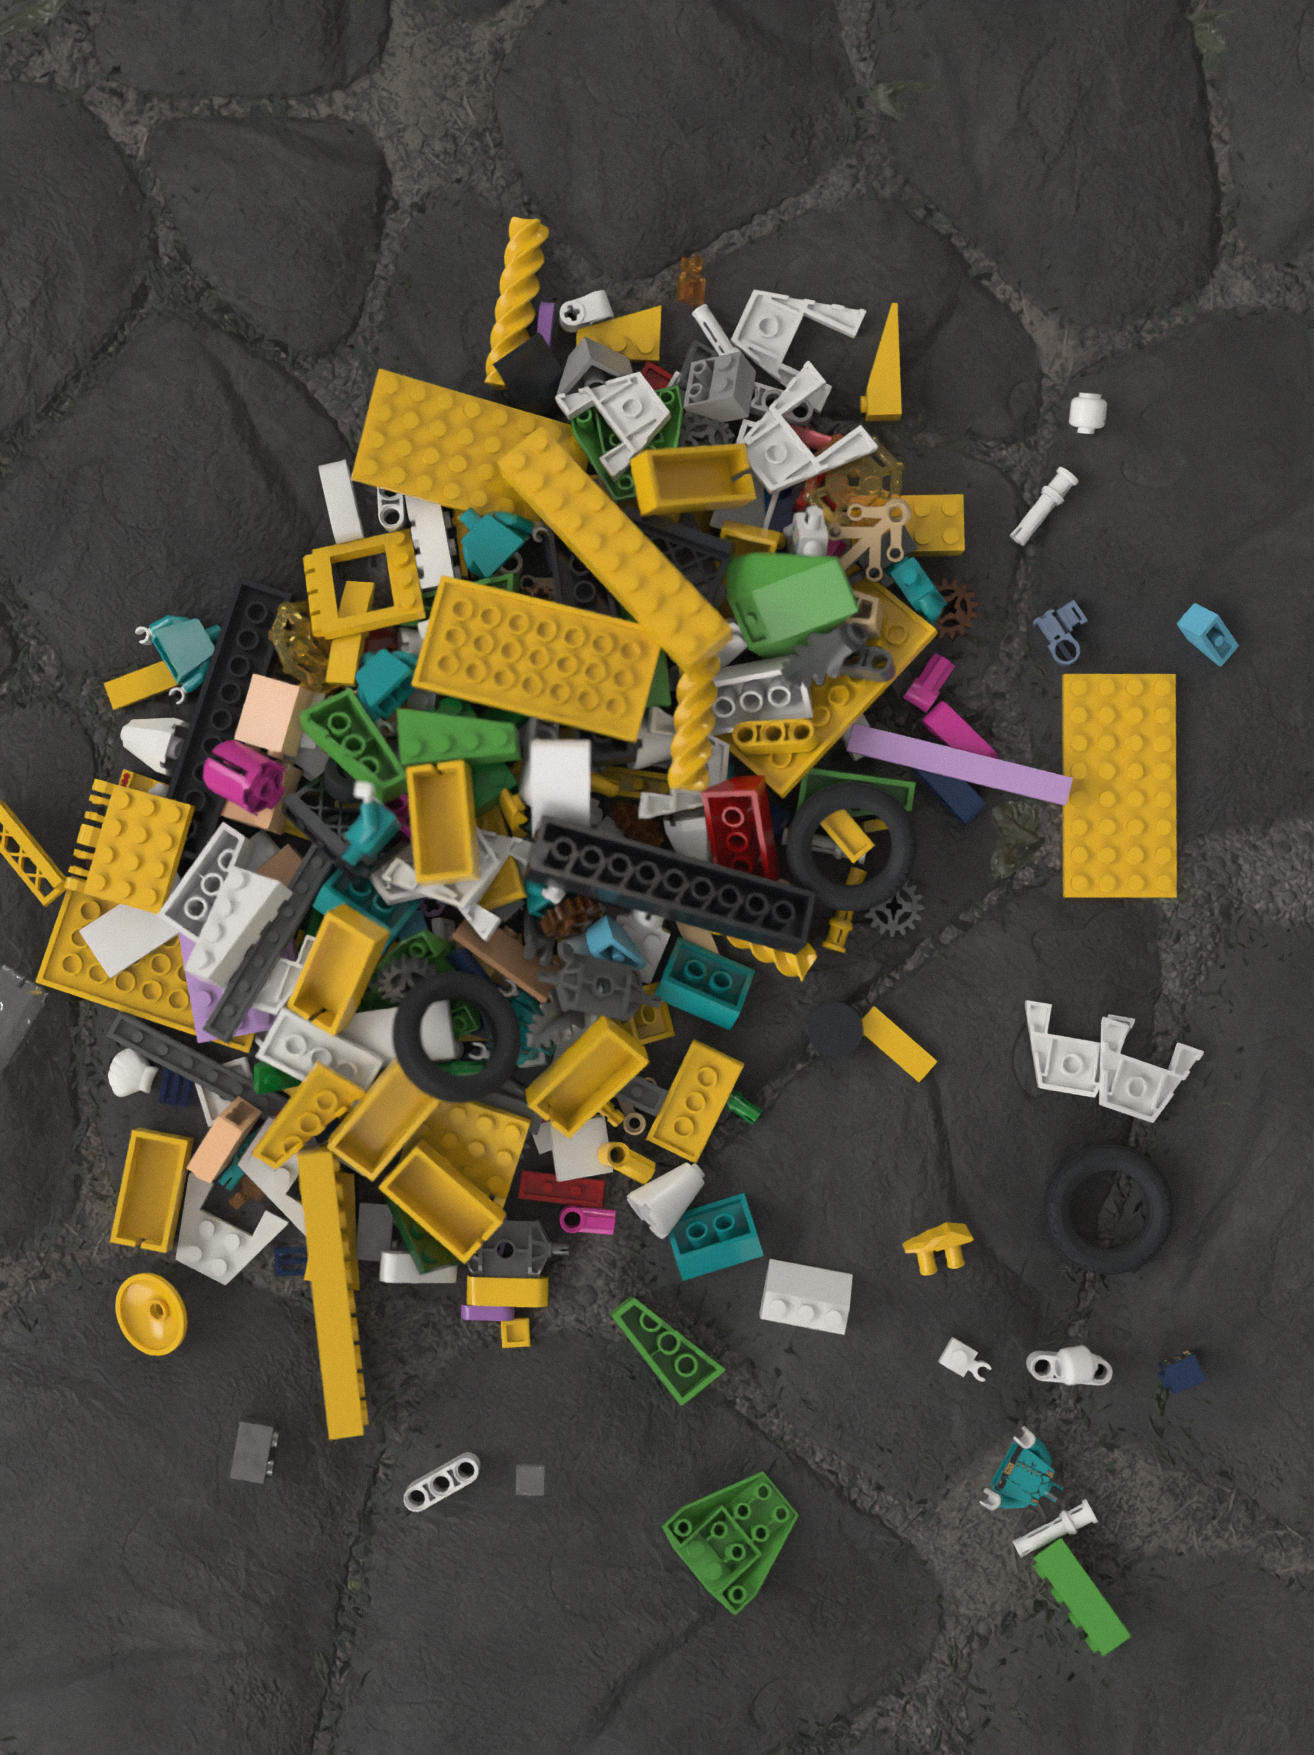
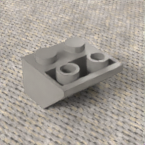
M741 351L691 362L683 408L688 412L721 422L749 417L756 371Z

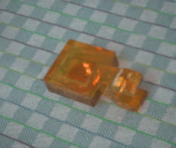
M692 255V259L682 257L680 267L683 272L678 274L676 301L695 308L704 305L706 279L700 277L703 266L702 257Z
M246 1174L239 1181L244 1188L229 1200V1203L237 1210L251 1197L259 1202L266 1194Z

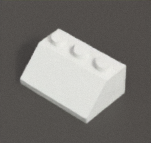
M769 1259L759 1312L760 1318L845 1335L853 1275Z

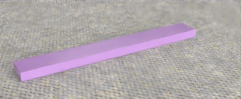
M858 724L852 725L846 752L1063 806L1067 804L1073 780L1071 777Z

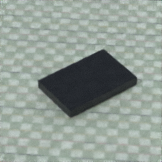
M539 332L493 364L520 410L549 419L561 411V408L556 403L555 396H557L563 370L544 337Z

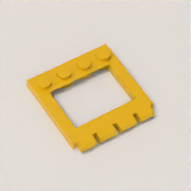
M410 528L313 549L312 554L303 557L313 636H325V639L329 640L426 618ZM386 552L394 606L338 619L331 564Z

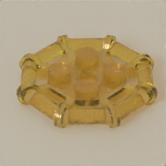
M839 433L833 435V439L814 454L815 458L845 436H840ZM874 435L872 437L878 446L877 451L874 453L886 466L880 467L870 457L871 454H868L824 472L826 477L825 486L817 488V476L806 480L805 494L803 495L804 502L821 508L824 520L829 525L831 523H839L842 526L874 527L882 518L863 517L859 521H853L847 516H841L843 510H848L852 503L870 506L880 498L886 501L881 506L884 507L891 499H901L902 471L905 469L903 462L897 461L878 441L879 437ZM891 475L890 492L882 489L883 476ZM851 476L854 479L858 476L860 478L859 486H849L847 478ZM827 495L837 505L834 513L820 497ZM853 507L850 512H856L857 510L862 512L859 507Z
M308 600L293 603L282 602L278 606L275 623L272 630L268 632L269 640L273 641L284 668L282 670L284 673H290L311 687L315 693L320 694L324 690L340 687L346 689L345 686L328 685L326 683L325 672L328 670L333 639L326 640L325 636H313ZM306 612L309 614V618L306 619V617H302L299 613ZM288 619L293 624L291 631L284 630ZM314 640L318 642V647L315 646ZM301 663L310 670H312L314 672V676L306 670H304L303 668H301L300 666H298L297 664Z

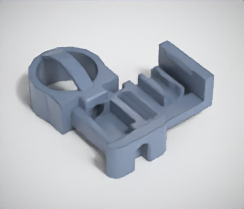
M1075 600L1057 610V615L1053 616L1055 611L1050 609L1042 617H1038L1033 621V627L1038 625L1049 641L1048 649L1054 661L1062 666L1074 664L1080 656V646L1069 633L1073 631L1071 627L1077 623L1082 625L1088 622ZM1068 641L1075 645L1077 654L1074 658L1070 655L1063 642ZM1057 645L1068 661L1060 660L1057 657Z

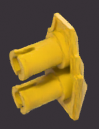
M945 1222L936 1228L929 1229L902 1243V1246L906 1253H917L920 1274L927 1276L938 1271L933 1251L945 1250L948 1268L956 1269L964 1266L965 1261L961 1245L972 1242L973 1237L966 1224Z

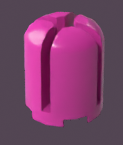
M236 740L218 744L212 751L215 756L222 759L227 766L236 772L211 758H207L204 764L203 779L207 787L216 794L256 816H259L256 813L266 808L272 810L280 801L285 791V788L281 786L283 780L282 771L286 773L283 765Z

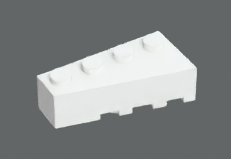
M405 495L410 522H412V540L418 552L415 556L420 576L423 578L420 579L422 591L437 590L441 575L462 580L460 566H454L453 556L457 555L454 538L449 539L447 530L452 528L449 511L444 512L441 505Z
M222 822L157 916L196 943L231 866L233 865L245 870L255 843Z
M232 865L184 970L201 981L223 988L245 959L243 955L252 944L255 945L261 937L259 935L269 920L271 922L279 913L277 909L284 900L288 901L293 892L279 881Z

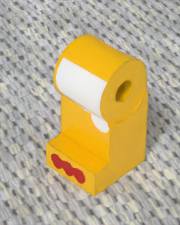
M123 769L118 784L166 798L170 786Z

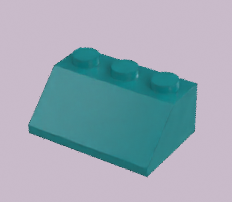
M338 869L323 885L312 907L326 915L328 911L344 903L390 931V936L381 954L383 956L400 935L421 902L414 899L387 905L369 879H367L366 884L358 889Z
M678 937L661 974L654 995L661 996V1001L730 1030L741 1012L755 970Z
M744 1193L685 1211L668 1234L683 1281L764 1256Z

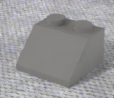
M584 337L568 356L557 395L565 393V396L579 392L578 389L587 386L590 389L606 385L605 381L633 374L630 360L628 357Z

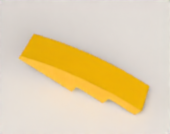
M346 581L338 611V619L371 612L375 583ZM369 631L333 638L326 676V683L328 685L356 687L357 680L355 676L364 653L365 638L369 637Z

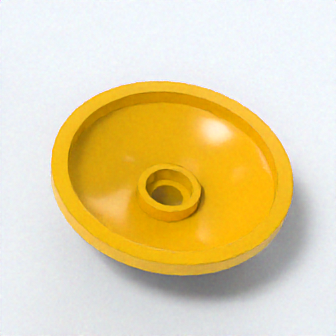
M138 1273L124 1281L118 1290L115 1307L118 1323L129 1342L140 1351L153 1356L165 1355L178 1348L186 1334L187 1314L183 1300L177 1290L167 1280L153 1273Z

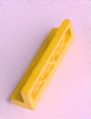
M0 800V822L3 825V832H0V837H2L0 852L39 901L47 907L67 890L63 888L66 876L9 806ZM8 837H13L19 844V853H10L7 850ZM25 858H30L36 865V874H29L24 871ZM42 878L47 879L55 888L47 896L40 890Z

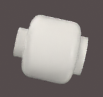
M1079 393V397H1075L1071 401L1070 425L1078 427L1077 433L1094 434L1095 429L1102 428L1105 425L1107 402L1101 399V394Z
M1083 1345L1062 1348L1057 1353V1357L1053 1359V1369L1056 1377L1059 1380L1061 1379L1066 1385L1086 1383L1093 1379L1095 1371L1098 1369V1361L1095 1354H1092Z

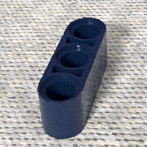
M912 768L919 778L964 825H967L986 808L985 802L966 781Z

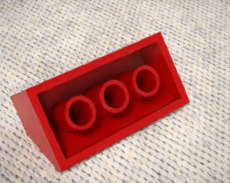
M736 776L710 786L706 790H702L701 795L713 864L778 882L780 870L765 776Z

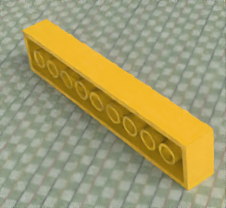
M542 426L498 461L501 475L689 677L733 640L732 628Z
M328 1143L304 1146L297 1152V1162L329 1440L364 1435L363 1426L369 1424L366 1400L360 1401L361 1397H365L363 1372L357 1373L358 1369H362L360 1345H354V1341H359L357 1317L351 1318L350 1314L356 1313L354 1290H348L347 1285H353L350 1261H344V1257H349L347 1234H341V1229L346 1228L344 1206H338V1201L343 1200L341 1178H335L334 1173L340 1172L339 1158L327 1148Z

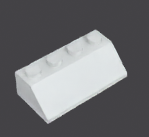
M788 655L720 668L718 674L713 679L718 690V696L710 708L715 717V725L710 735L731 733L737 724L745 721L806 719L813 717L810 687L805 688L803 682L800 688H797L795 684L790 686L780 678L782 675L780 669L784 668L782 663L789 662L786 659Z

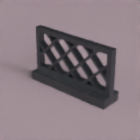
M626 506L624 514L645 536L650 537L648 540L651 543L658 540L666 543L669 551L662 553L665 558L672 557L677 571L683 577L684 571L698 565L703 578L690 584L695 588L706 583L710 591L706 601L712 606L729 562H732L735 555L734 543L655 515L641 516L640 510ZM683 550L692 552L695 560L680 567L674 554ZM711 559L721 562L718 572L706 576L701 565L702 563ZM714 580L713 585L711 587L709 581Z
M323 772L294 795L290 792L282 798V813L359 889L367 883L370 875L410 844V839L398 830L394 835L400 841L394 847L384 846L377 854V860L369 867L361 859L353 867L341 857L350 845L345 844L341 840V832H348L352 827L341 826L342 815H356L360 817L362 814L361 804H364V800L360 801L359 809L342 808L343 802H339V808L322 807L323 796H330L326 789H323ZM341 772L339 773L343 778L347 779ZM306 795H320L319 806H307L301 799ZM322 813L339 814L338 825H326L321 820Z

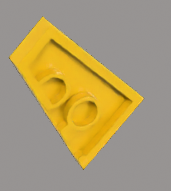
M661 306L577 329L576 346L584 337H587L628 357L630 362L646 363L650 361L652 363H659Z

